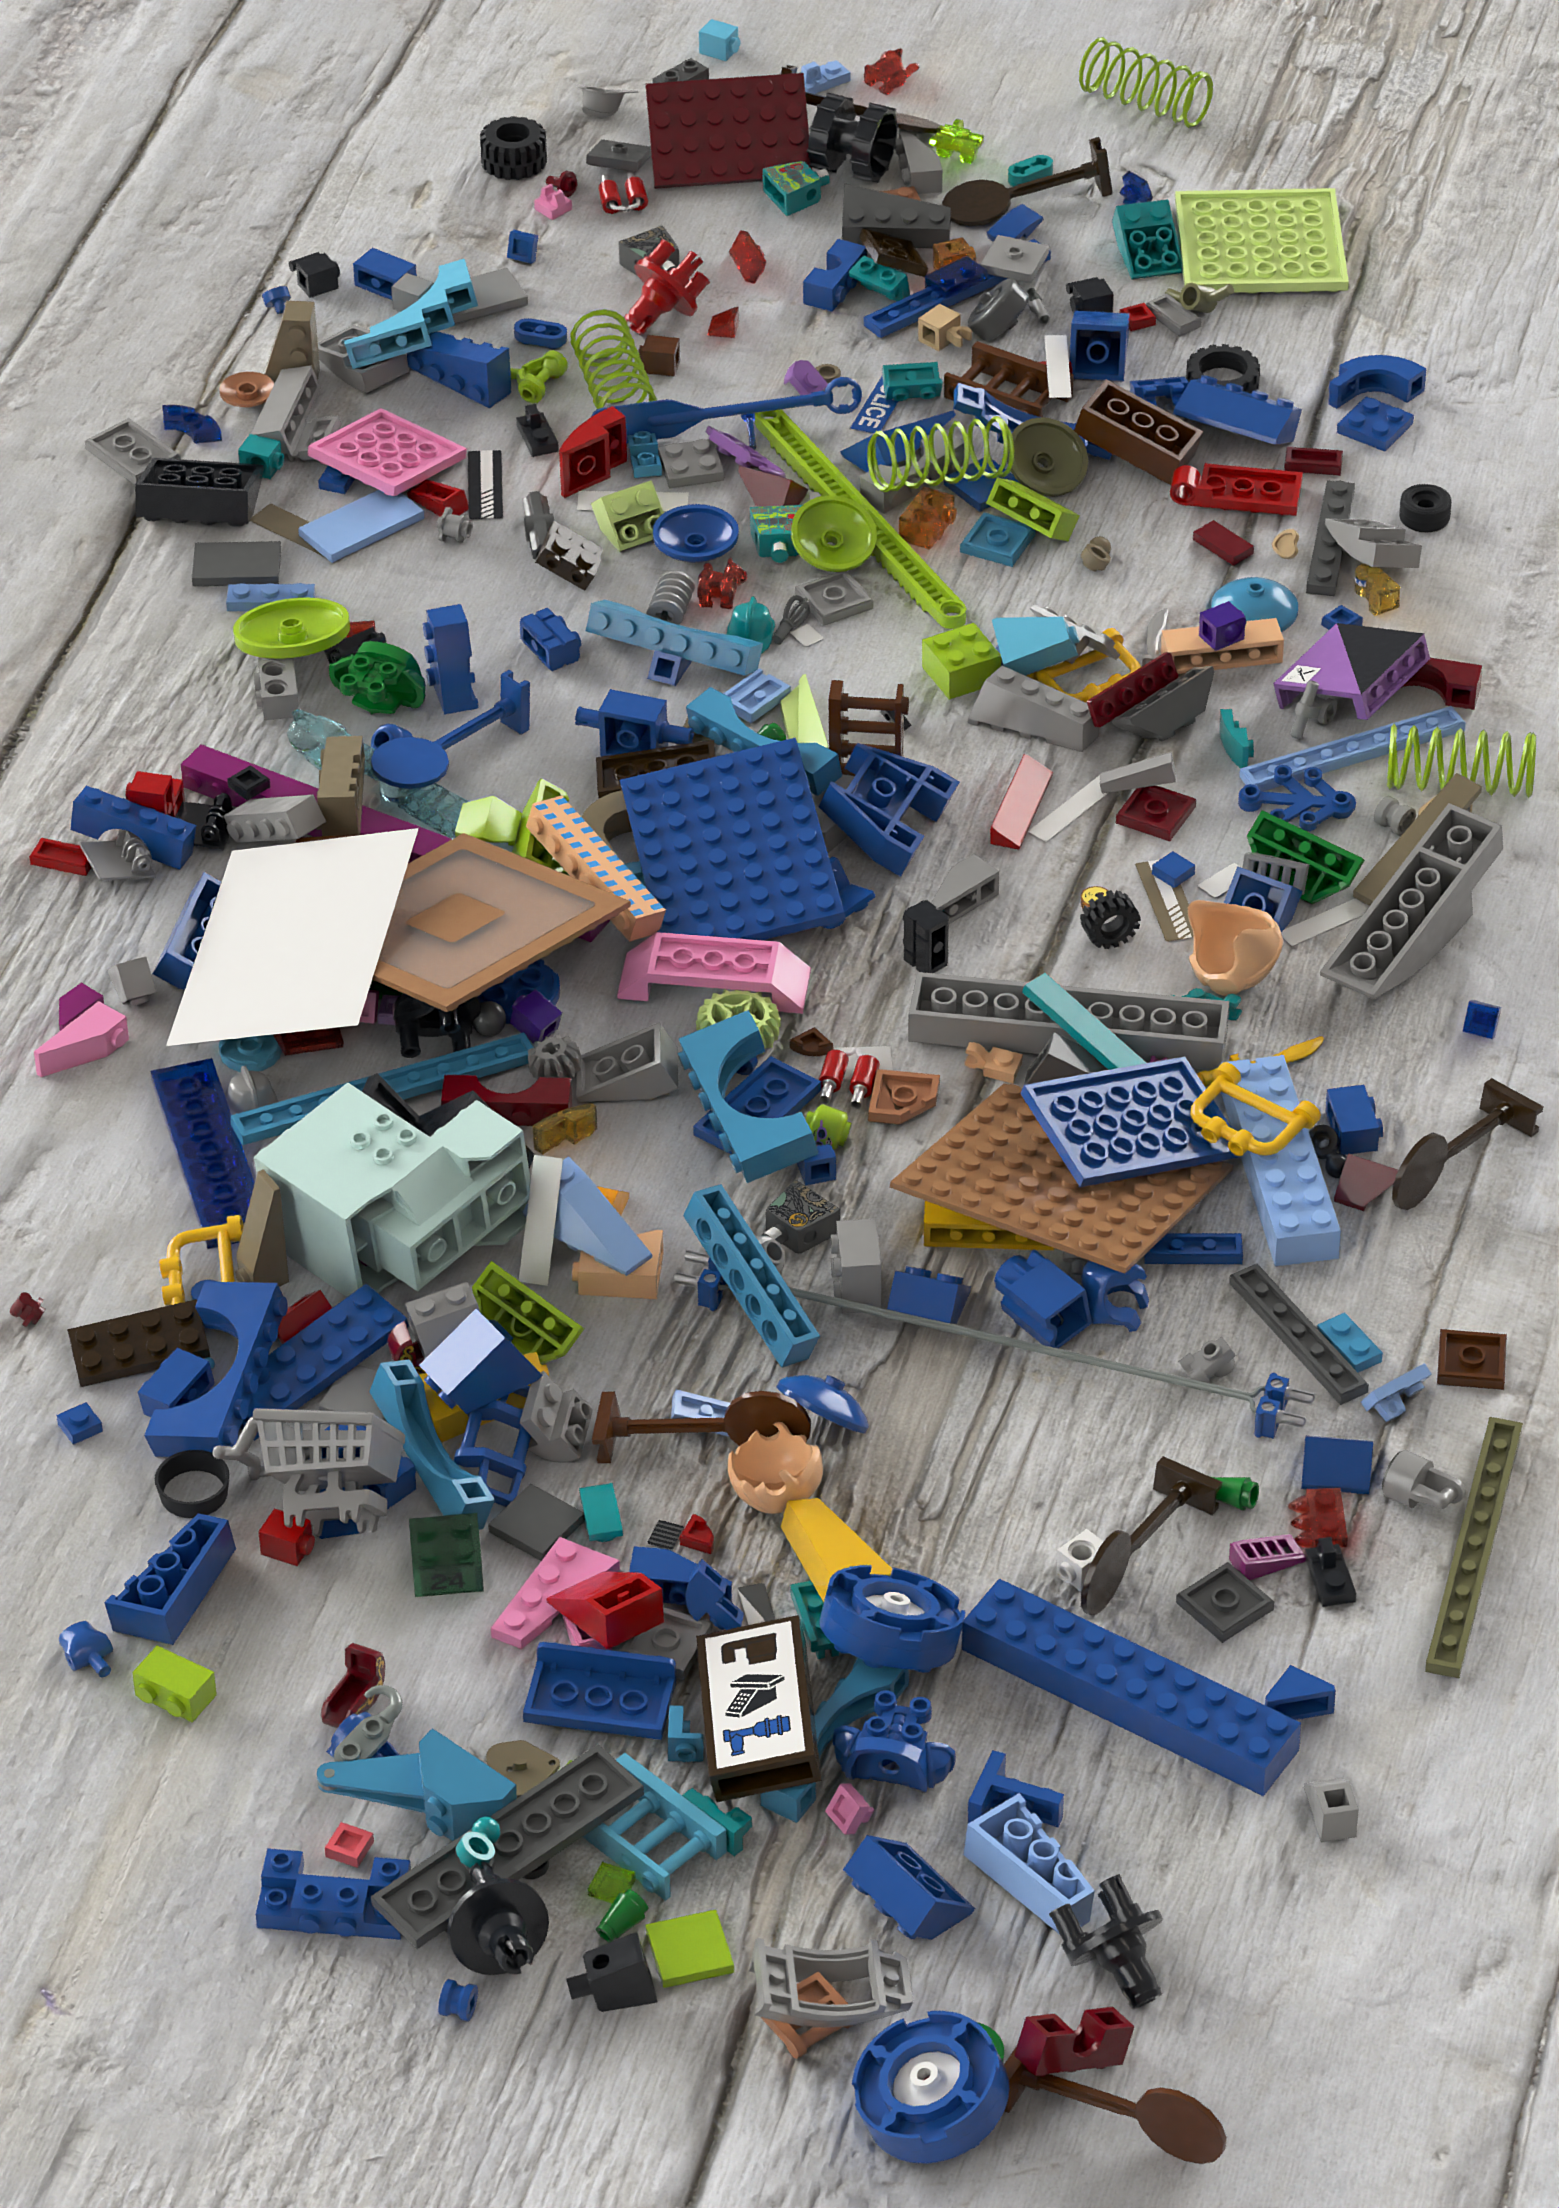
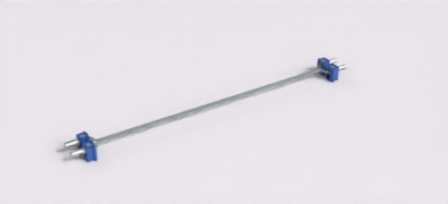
M687 1250L685 1261L705 1265L708 1267V1270L704 1269L701 1276L676 1272L674 1283L698 1289V1305L715 1311L723 1298V1290L728 1289L729 1286L708 1254ZM789 1287L795 1297L1246 1400L1250 1402V1410L1256 1413L1254 1434L1257 1438L1264 1436L1274 1439L1279 1423L1303 1428L1306 1423L1305 1416L1284 1412L1288 1400L1313 1404L1315 1399L1314 1393L1289 1387V1378L1277 1376V1373L1269 1375L1266 1386H1259L1254 1392L1249 1393ZM1264 1391V1396L1261 1397L1257 1408H1255L1253 1397Z

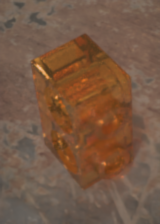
M923 487L899 517V535L909 544L930 550L935 542L942 538L949 524H953L956 519L957 508H954L955 495Z

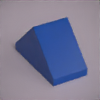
M1290 1665L1265 1696V1706L1295 1720L1334 1714L1336 1689L1333 1684Z

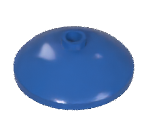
M703 504L683 505L673 508L662 514L653 526V541L657 548L675 560L689 563L707 562L725 555L735 546L739 537L738 524L728 512Z
M809 1375L791 1376L780 1379L776 1386L785 1396L793 1398L806 1409L840 1426L859 1433H866L869 1428L867 1417L858 1401L843 1390L845 1383L833 1376L827 1375L825 1380Z

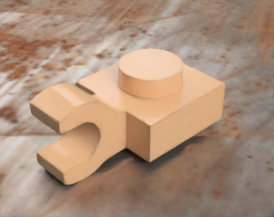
M969 1042L966 1049L968 1056L965 1066L974 1069H984V1077L1013 1084L1022 1065L1023 1054L997 1047H992L991 1052H987L981 1044Z

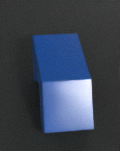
M654 651L647 679L676 686L692 661L680 656Z

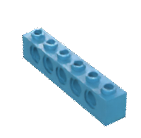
M722 1184L694 1192L683 1216L780 1367L783 1368L809 1359L820 1335Z

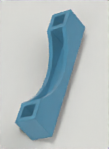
M605 599L591 603L586 632L650 650L680 656L686 660L744 676L758 670L763 643L739 636L719 634L673 624L644 614L630 606Z
M709 687L686 706L688 725L694 729L696 734H701L714 740L715 744L722 745L733 752L779 742L778 740L757 734L748 728L738 718L733 708L731 697L712 687ZM816 742L797 743L810 791L812 794L819 796L828 788L831 781L835 783L842 777L838 754Z
M410 1359L380 1363L369 1392L386 1421L404 1433L405 1444H403V1449L415 1465L416 1471L453 1533L484 1529L495 1499L481 1476L472 1475L461 1469L444 1449L430 1417L424 1382Z
M857 1658L853 1670L846 1678L839 1680L831 1697L827 1701H822L817 1708L814 1717L819 1759L828 1743L833 1739L835 1728L842 1725L848 1726L855 1720L874 1712V1700L878 1692L884 1690L891 1691L896 1695L897 1700L909 1685V1669L887 1666L872 1668L864 1664L863 1659ZM816 1782L760 1793L761 1806L798 1823L816 1800Z

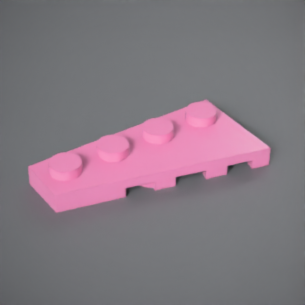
M559 1537L491 1627V1637L523 1649L550 1627L552 1619L560 1614L559 1611L547 1603L548 1597L601 1572H618L620 1570V1561Z

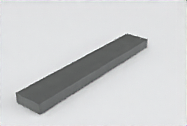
M1257 1263L1230 1275V1285L1340 1405L1368 1393L1369 1384Z

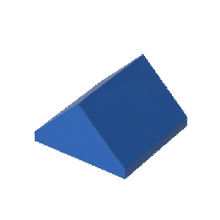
M1306 1435L1301 1489L1369 1495L1373 1441Z

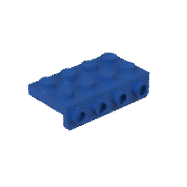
M540 1642L537 1647V1663L523 1710V1722L662 1740L669 1713V1705H671L676 1686V1662L672 1658Z

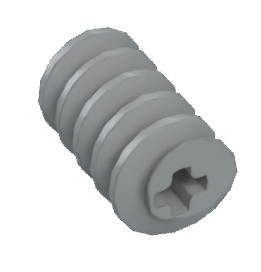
M678 571L664 573L660 576L646 614L679 625L684 618L686 608L695 589L693 580L687 574Z

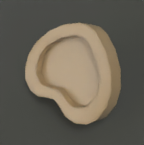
M1287 529L1279 533L1272 542L1273 550L1284 559L1294 558L1298 554V532L1294 529Z

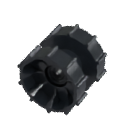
M827 92L820 105H817V111L809 128L810 135L807 152L811 162L810 167L820 170L826 169L828 172L837 173V169L843 161H846V156L849 154L851 155L849 163H851L853 178L879 183L880 178L889 170V164L896 149L897 129L899 127L895 114L896 108L869 103V107L864 111L863 115H860V120L855 121L857 113H855L853 105L854 99Z

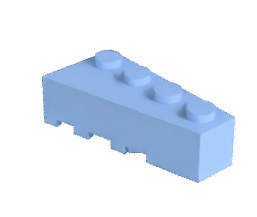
M1020 1793L967 1825L963 1855L1057 1933L1059 1932L1049 1913L1065 1904L1070 1903L1071 1909L1081 1927L1090 1922L1095 1890L1071 1859L1066 1860L1060 1852L1061 1846L1054 1837L1049 1838L1044 1832L1041 1820L1035 1813L1031 1814L1025 1807L1026 1801Z

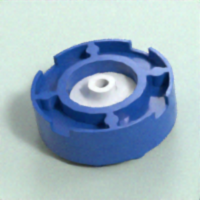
M871 1565L847 1567L831 1576L819 1623L822 1632L835 1644L834 1648L837 1651L863 1659L864 1664L872 1668L887 1666L915 1670L921 1673H928L932 1668L945 1665L954 1658L965 1618V1610H961L960 1613L958 1609L960 1599L948 1588L920 1574L894 1567L892 1568L891 1576L870 1574Z
M927 2011L929 2018L920 2019L906 2024L904 2018L898 2020L881 2031L867 2045L856 2064L852 2078V2085L855 2088L856 2109L876 2144L886 2153L897 2159L912 2163H936L957 2157L977 2147L995 2128L1004 2113L1009 2096V2078L1006 2068L991 2038L983 2027L971 2018L959 2013Z

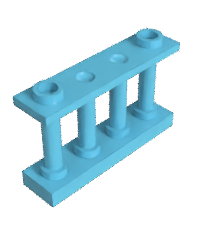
M624 1753L616 1761L644 1786V1795L637 1799L639 1803L612 1824L607 1826L602 1823L584 1835L583 1838L638 1879L647 1891L656 1893L666 1901L671 1897L670 1874L700 1851L706 1852L715 1860H718L727 1853L726 1829L628 1754ZM649 1812L655 1813L664 1820L662 1824L634 1846L620 1836ZM674 1832H680L690 1840L660 1865L646 1856L649 1851Z

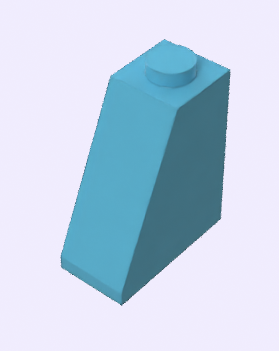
M1006 617L992 619L1004 666L1026 676L1078 656L1075 645L1080 642L1074 626H1068L1064 617Z

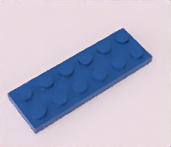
M364 1284L268 1355V1363L266 1367H263L258 1380V1389L253 1393L248 1406V1415L243 1419L240 1428L244 1429L247 1421L253 1416V1410L257 1408L297 1410L387 1344L389 1334L396 1325L405 1321L408 1328V1319L368 1284ZM257 1432L254 1441L259 1438V1432Z

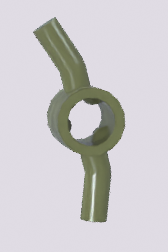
M1188 283L1181 292L1169 288L1165 294L1170 295L1187 310L1210 313L1216 308L1219 301L1234 293V288L1232 285L1227 284L1216 290L1211 286Z

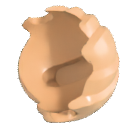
M783 1422L773 1424L779 1431L770 1437L761 1435L758 1430L754 1431L748 1441L741 1444L736 1449V1453L731 1451L728 1457V1475L737 1495L749 1506L763 1513L785 1512L788 1500L810 1498L818 1488L823 1476V1462L819 1447L807 1444L805 1435H792Z

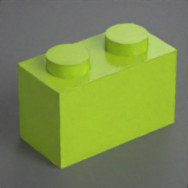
M158 1645L132 1672L135 1696L145 1703H152L167 1710L171 1715L184 1718L192 1723L217 1696L213 1671Z

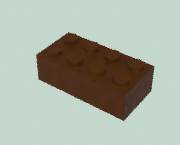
M1107 379L1082 407L1074 428V432L1086 441L1103 448L1171 485L1175 469L1188 465L1195 456L1203 435L1202 430Z

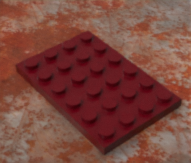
M804 73L645 84L654 189L763 181V168L803 161L810 167L811 162L807 152L809 127Z

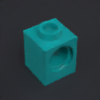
M249 434L238 449L239 463L264 465L262 478L271 479L277 470H280L283 466L284 454L281 453V441Z

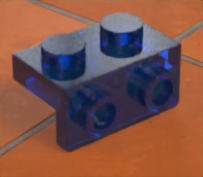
M965 256L925 275V288L929 287L938 295L947 299L987 280L988 270L970 257Z

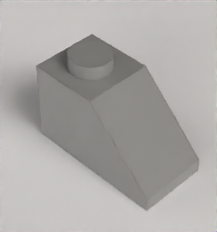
M146 956L116 964L107 970L122 1003L131 1001L132 1006L149 1002V996L156 993Z

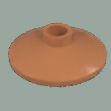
M240 372L227 377L221 383L219 392L221 398L230 405L253 407L266 402L274 382L270 377L262 373Z

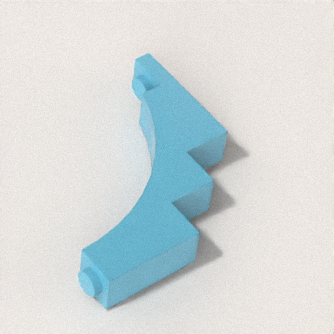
M465 258L439 266V273L435 283L414 304L393 317L369 327L370 333L345 340L344 344L352 369L432 346L430 333L455 326L452 314L477 307L478 302Z

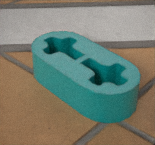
M1036 155L1011 165L1008 168L1009 185L1014 187L1052 175L1053 159L1046 155Z

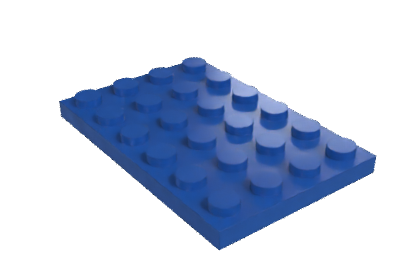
M1185 1056L1026 1084L1020 1093L1079 1187L1242 1157L1234 1155L1228 1148L1229 1141L1222 1137L1216 1143H1210L1205 1140L1201 1134L1202 1128L1192 1120L1190 1116L1191 1106L1206 1090V1087ZM1213 1100L1204 1109L1203 1113L1210 1118L1218 1116L1231 1127Z

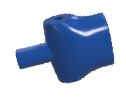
M80 1621L69 1626L60 1634L59 1644L62 1646L66 1660L73 1671L91 1665L100 1677H106L110 1674L111 1667L103 1658L113 1652V1647L105 1633L96 1630L88 1621Z

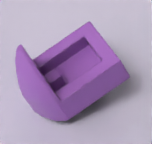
M807 360L794 362L784 377V385L790 382L800 395L822 391L828 385L814 366Z

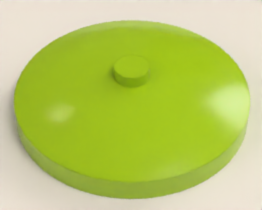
M290 598L266 603L246 612L235 622L233 634L236 646L249 655L271 659L295 658L321 652L341 642L350 631V619L347 609L337 602L321 598Z

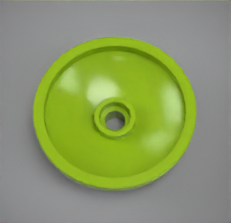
M825 495L807 501L798 509L792 521L791 539L798 554L812 566L829 572H844L861 566L869 559L876 545L877 531L871 515L860 504L846 497ZM828 542H832V543H834L835 545H829V544H827V543H828Z

